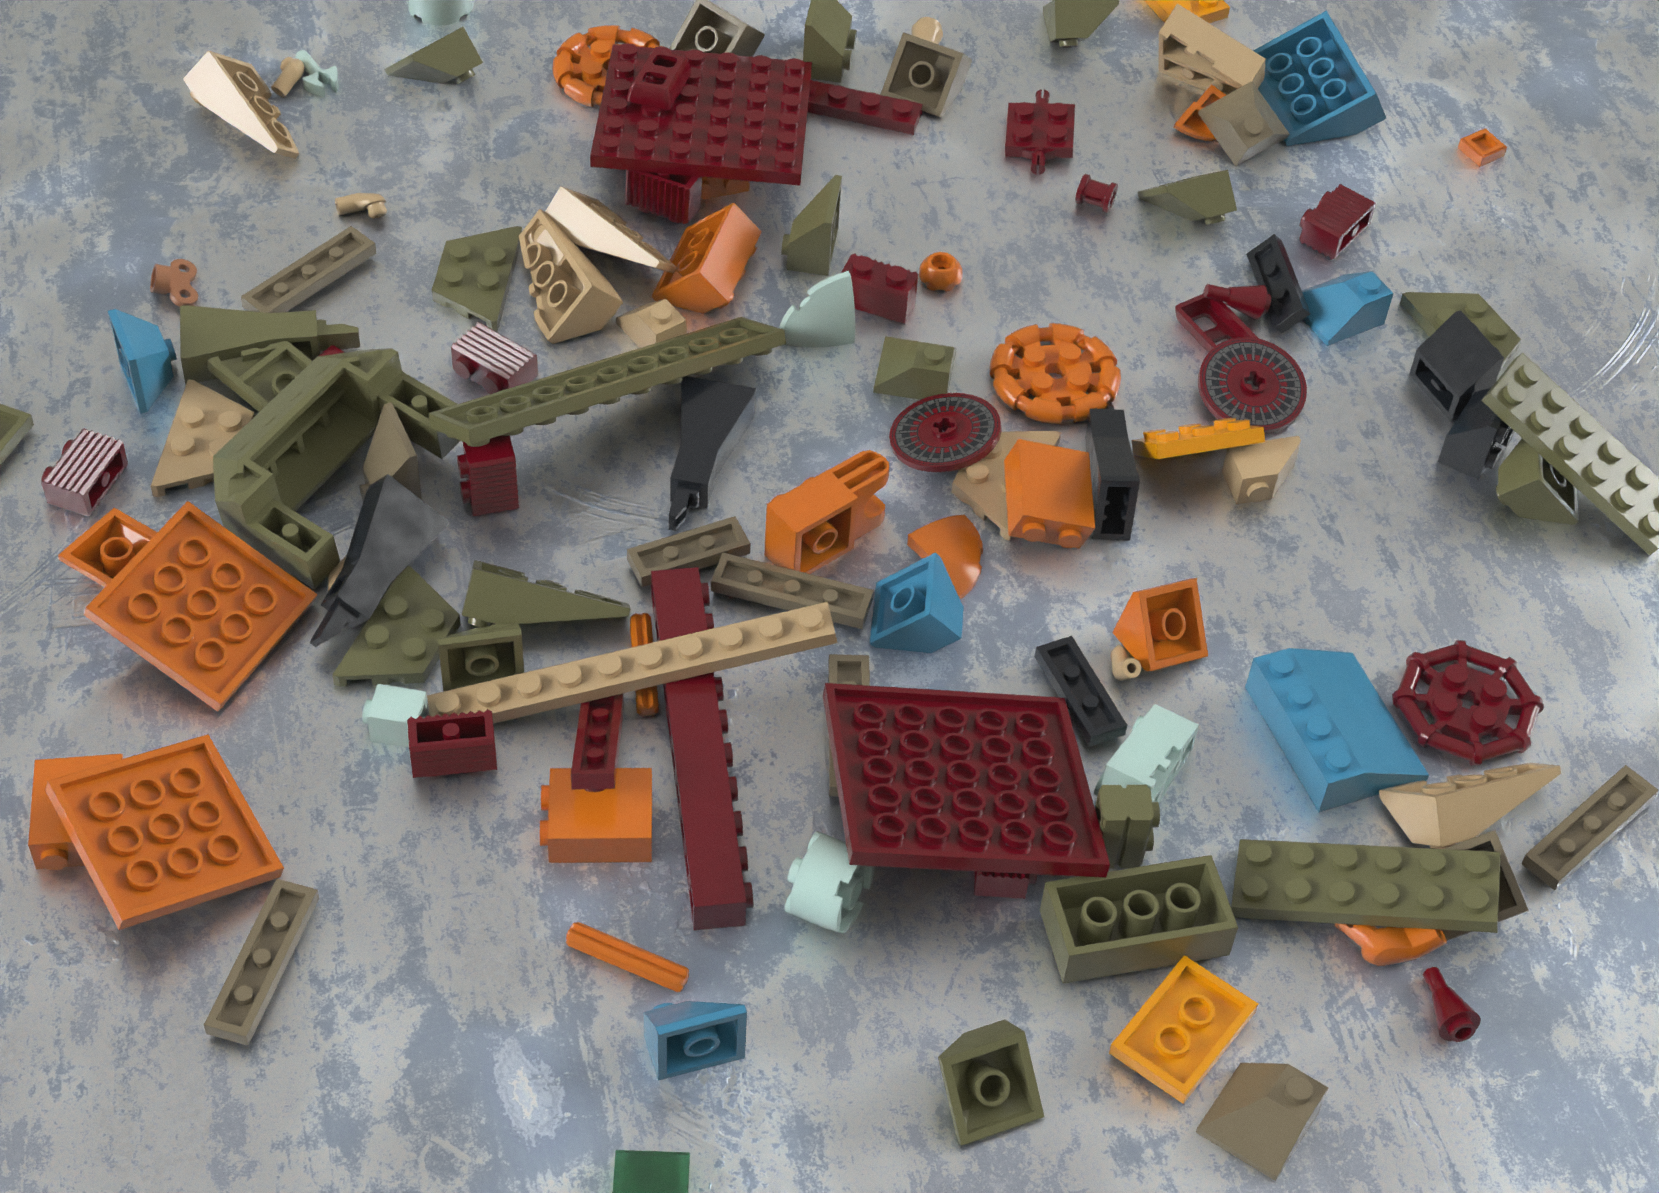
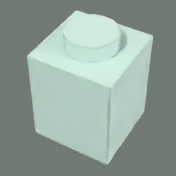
M377 684L373 699L366 700L362 714L363 723L368 724L370 741L409 747L407 720L411 716L417 719L419 716L425 718L429 715L427 693L421 690Z

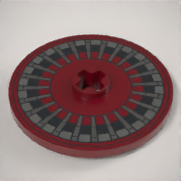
M1239 337L1218 344L1206 355L1198 374V388L1201 398L1208 410L1218 420L1236 418V421L1250 420V425L1264 427V434L1280 431L1293 423L1302 411L1307 397L1306 380L1297 362L1282 348L1262 339ZM1247 381H1252L1253 386L1258 387V389H1252L1251 384H1246Z
M947 393L921 399L904 409L894 420L889 438L894 455L908 467L925 472H949L971 466L986 457L999 442L1002 427L997 410L988 401L965 393Z

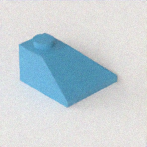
M1373 271L1345 274L1302 290L1311 313L1303 320L1326 346L1385 324L1394 293Z
M117 309L109 310V320L121 369L140 414L148 412L174 377L171 361L177 360L172 341L170 338L164 340L159 327L155 324Z
M933 553L876 582L870 644L873 647L933 653L962 639L964 607L945 565L937 553Z
M685 1001L677 1004L663 1003L657 1005L652 1010L643 1012L644 1037L658 1081L745 1058L747 1010L744 1004Z

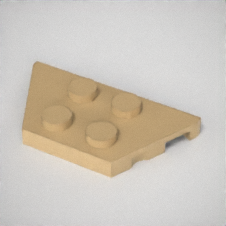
M188 379L151 483L152 495L155 497L166 495L165 488L188 483L189 489H193L214 482L213 456L255 417L254 412L195 380Z
M1001 432L999 442L986 457L971 466L959 469L953 480L951 493L963 503L970 505L973 508V512L983 521L989 518L1000 528V536L1010 541L1012 536L1008 534L1004 459L1018 439L1058 446L1061 432Z

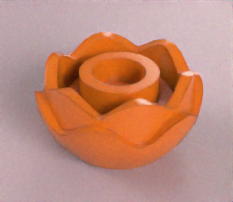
M936 252L927 256L920 264V280L932 291H951L962 280V267L959 261L951 254Z

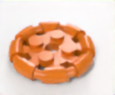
M619 25L592 27L588 29V33L583 35L578 32L569 37L557 50V56L553 59L552 65L555 81L560 88L564 89L565 94L574 101L591 108L594 105L600 106L613 44L629 43L637 47L655 48L660 46V42L644 31L631 28L630 31L621 30Z
M1050 323L1049 327L1038 328V325L1034 324L1014 331L1005 338V344H999L996 347L989 366L990 377L995 379L993 381V388L1007 406L1014 411L1017 409L1023 411L1029 419L1048 424H1061L1062 421L1073 420L1074 423L1088 420L1089 409H1106L1107 402L1114 401L1121 384V370L1116 367L1117 359L1110 348L1098 337L1090 338L1084 335L1083 329L1060 323ZM1040 342H1050L1051 345L1041 346ZM1056 373L1061 375L1062 378L1054 379L1049 374ZM1030 394L1035 396L1033 400L1029 399Z

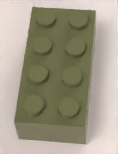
M1212 855L1110 871L1106 878L1079 876L1045 882L1040 906L1041 917L1063 984L1176 965L1184 955L1193 961L1229 956L1238 930L1237 922Z

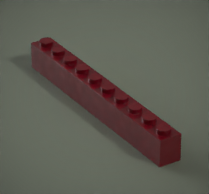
M699 567L651 571V599L657 641L714 628L712 613L705 614L704 607L710 606L708 583H701ZM714 672L662 684L693 930L745 926L746 908H753L754 906L751 882H743L742 872H748L746 846L738 847L737 840L738 836H743L741 811H733L732 802L738 801L736 776L728 777L727 768L733 767L731 742L724 743L722 735L728 734L726 709L719 710L718 701H723L724 699L722 677H714Z

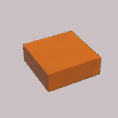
M1484 128L1461 138L1458 149L1481 167L1504 157L1507 146Z

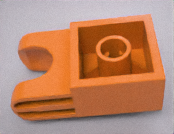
M871 450L859 452L816 477L806 479L800 486L791 491L774 497L771 502L767 503L764 555L775 566L811 574L853 550L856 539L879 527L884 521L885 504L874 494L888 482L889 462L887 459Z

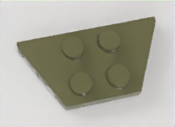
M515 226L446 241L432 287V300L446 308L455 309L458 314L467 319L474 315L485 321L487 327L498 332L520 249L519 235L522 232V227Z
M1405 292L1402 294L1399 304L1429 337L1451 315L1461 310L1504 357L1501 369L1504 367L1506 360L1510 359L1519 347L1521 338L1479 294Z
M286 340L269 344L265 348L241 351V357L220 361L219 356L212 357L207 361V370L260 412L312 360Z
M408 565L395 578L332 674L334 685L339 687L347 686V680L371 679L372 685H387L392 682H403L404 684L425 683L440 659L438 639L456 633L461 625L460 614Z

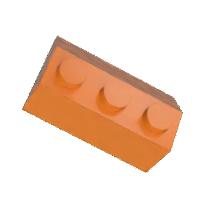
M735 203L688 226L669 260L677 269L674 274L666 271L663 272L651 297L654 301L667 299L674 307L702 314L717 307L719 309L724 308L734 298L733 291L737 282L745 275L746 270L744 268L748 259L756 252L757 247L755 245L762 231Z

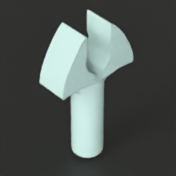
M305 50L297 52L295 58L304 63L305 71L309 74V76L302 78L304 89L314 95L325 97L324 85L321 83L323 82L324 84L331 85L332 89L337 93L339 79L336 66L323 70Z

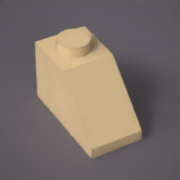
M667 299L646 303L616 317V324L639 348L687 334V320Z
M1299 436L1265 440L1263 443L1227 448L1222 474L1236 504L1261 502L1273 498L1295 465L1301 443Z

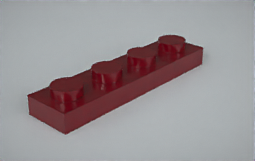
M813 80L810 82L809 113L914 135L922 115L923 104L883 96L873 92L855 90L840 85Z
M623 693L581 703L571 768L572 790L584 789L588 792H600L605 789H615L624 713Z

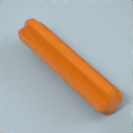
M635 613L630 617L632 647L653 643L652 620L648 613ZM657 685L635 690L637 713L642 717L656 715L659 711Z
M574 922L566 935V944L569 947L675 992H681L687 984L689 978V969L583 923Z

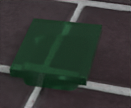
M616 1150L612 1193H688L690 1152Z

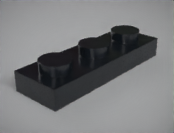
M1273 234L1246 255L1257 284L1265 285L1267 293L1271 295L1268 313L1273 327L1282 334L1311 313L1284 244L1279 237Z
M1072 636L1036 647L1035 659L1058 697L1065 698L1069 715L1089 747L1126 734L1127 723Z

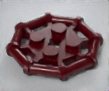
M1456 640L1453 645L1422 654L1414 652L1407 657L1406 670L1398 690L1392 694L1393 705L1404 714L1418 736L1417 743L1422 747L1430 746L1466 759L1470 762V765L1480 766L1482 761L1515 751L1524 753L1531 746L1530 737L1538 714L1544 709L1542 698L1534 694L1516 667L1517 661L1513 658L1508 657L1505 659L1468 646L1465 640ZM1454 661V664L1447 666L1442 672H1437L1432 668ZM1467 662L1494 671V673L1489 675L1467 667ZM1419 679L1430 686L1427 694H1416L1415 689ZM1505 679L1518 699H1510L1506 694L1507 687L1503 682ZM1461 700H1468L1474 705L1470 709L1462 707L1463 701ZM1420 710H1424L1427 715L1430 711L1434 717L1433 724L1429 725ZM1507 715H1520L1515 729H1512L1505 723ZM1491 734L1490 738L1497 737L1499 739L1485 744L1479 742L1482 736Z

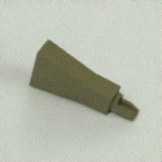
M189 305L180 306V358L185 385L188 379L200 383L217 378L207 370V361L212 357L219 356L220 361L241 357V351L265 348L269 344L286 340L312 361L320 355V351H325L331 345L339 349L360 347L358 327L346 324L327 325L326 320H317L316 310L264 313Z

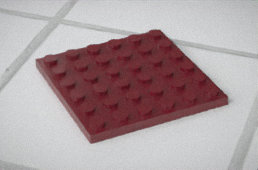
M629 43L613 44L590 154V167L800 186L812 62H804L796 58L788 60L771 59L763 55L748 57L737 56L729 52L715 54L704 53L696 49L681 51L670 50L662 46L648 48L637 47ZM653 50L685 56L691 67V75L670 109H661L627 101V94L631 84ZM647 76L643 81L661 85L666 79Z
M825 683L823 702L849 865L1107 877L1110 862L1065 698Z

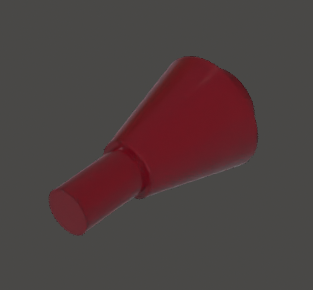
M1207 284L1203 293L1204 298L1224 302L1226 305L1254 320H1258L1262 314L1265 315L1271 303V295L1267 293L1265 285L1224 288Z
M1428 968L1423 973V977L1433 994L1432 1000L1439 1036L1443 1040L1462 1042L1471 1038L1480 1025V1016L1451 987H1448L1439 968Z

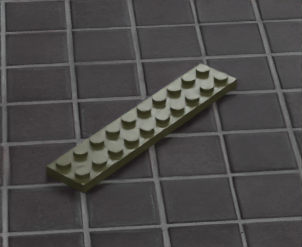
M739 317L428 413L430 428L446 434L449 438L463 441L468 446H483L490 443V438L496 436L518 435L524 431L523 428L534 424H552L556 422V417L565 414H583L589 410L588 407L593 405L614 404L619 402L622 396L645 394L652 390L651 387L659 384H677L682 381V377L687 375L708 374L713 371V367L722 364L735 365L743 361L742 358L750 355L762 356L770 354L772 348L786 344L785 330Z

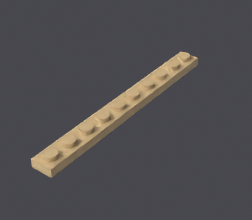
M828 602L427 695L429 714L431 717H434L436 714L442 717L445 713L449 716L453 712L457 715L461 712L468 714L470 711L476 713L478 710L484 713L488 709L492 711L494 724L837 643V638Z

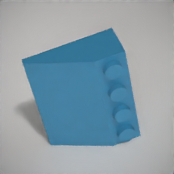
M1327 11L1253 50L1266 59L1265 77L1258 90L1290 135L1284 139L1287 146L1357 135L1387 119L1377 93Z
M1288 648L1253 658L1245 688L1318 813L1379 795V790L1428 780L1429 774L1353 653Z

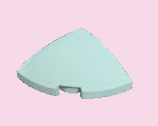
M849 271L831 276L808 289L807 293L809 296L800 303L799 310H797L795 305H791L779 326L780 329L785 330V345L830 347L855 343V306L852 279Z

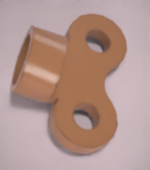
M185 259L173 260L170 266L155 264L150 282L151 293L163 295L170 293L171 301L179 307L185 305L195 306L198 300V293L190 285V282L196 277V266ZM180 294L186 295L188 298H184Z

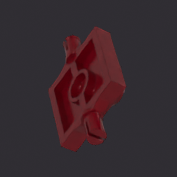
M1042 89L1036 92V103H1008L1005 157H1023L1032 160L1031 172L1037 175V166H1039V175L1045 172V160L1073 158L1075 104L1049 103L1050 94L1045 89L1043 98Z

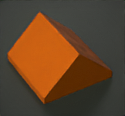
M113 508L58 554L59 561L106 587L157 532L120 510Z
M1190 578L1132 593L1112 633L1134 659L1139 661L1145 671H1154L1208 656L1197 578Z

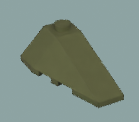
M474 560L462 608V616L469 617L468 623L471 625L486 627L491 626L492 623L527 624L628 617L631 608L628 603L584 590L576 589L574 593L567 592V587L550 580H536V583L528 582V577L523 572Z

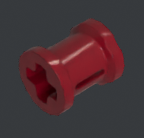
M1084 174L1078 186L1075 201L1080 205L1085 202L1101 207L1103 212L1109 213L1117 195L1118 184L1112 182L1108 185L1093 180L1090 175Z

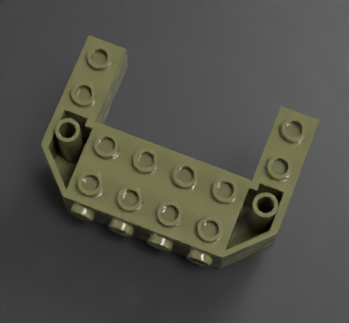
M392 348L317 356L213 456L215 502L223 527L284 571L311 588L316 589L340 562L334 535L301 516L296 511L375 433L384 404L392 402L412 442L443 459L460 440L449 438L446 434L430 428L428 413L457 405V403L404 373L401 368L398 351Z

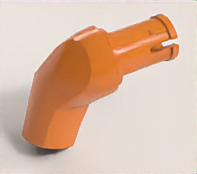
M1335 923V927L1338 930H1341L1362 948L1363 959L1376 966L1416 960L1447 944L1445 935L1440 929L1381 927L1378 929L1376 926Z

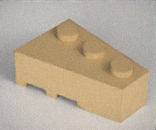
M1178 3L1176 4L1159 31V72L1204 91L1212 84L1226 95L1251 81L1258 89L1264 80L1266 61L1264 57Z

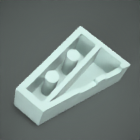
M1154 704L1144 717L1141 715L1138 717L1131 734L1106 764L1105 771L1095 787L1094 795L1098 796V791L1102 785H1121L1123 788H1126L1127 785H1147L1151 791L1152 802L1160 803L1193 750L1199 724Z

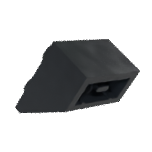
M1460 310L1451 315L1417 348L1409 375L1449 421L1453 422L1458 419L1476 391L1492 388L1496 383L1504 357Z
M1491 388L1476 391L1446 435L1438 458V462L1477 480L1480 479L1487 467L1490 469L1495 467L1502 452V449L1499 447L1501 445L1507 447L1515 433L1510 426L1481 401Z

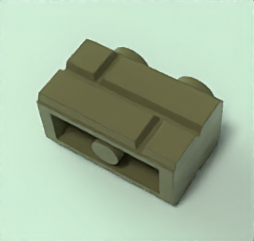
M1102 785L1098 791L1095 811L1110 862L1109 868H1115V865H1119L1120 868L1140 867L1143 863L1145 851H1153V828L1159 827L1160 824L1159 803L1152 802L1151 791L1147 785H1127L1126 788H1123L1121 785Z

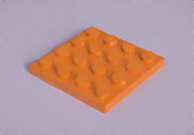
M187 501L86 606L84 616L218 712L314 604L318 594Z
M209 734L47 781L45 791L119 930L280 878L284 867Z

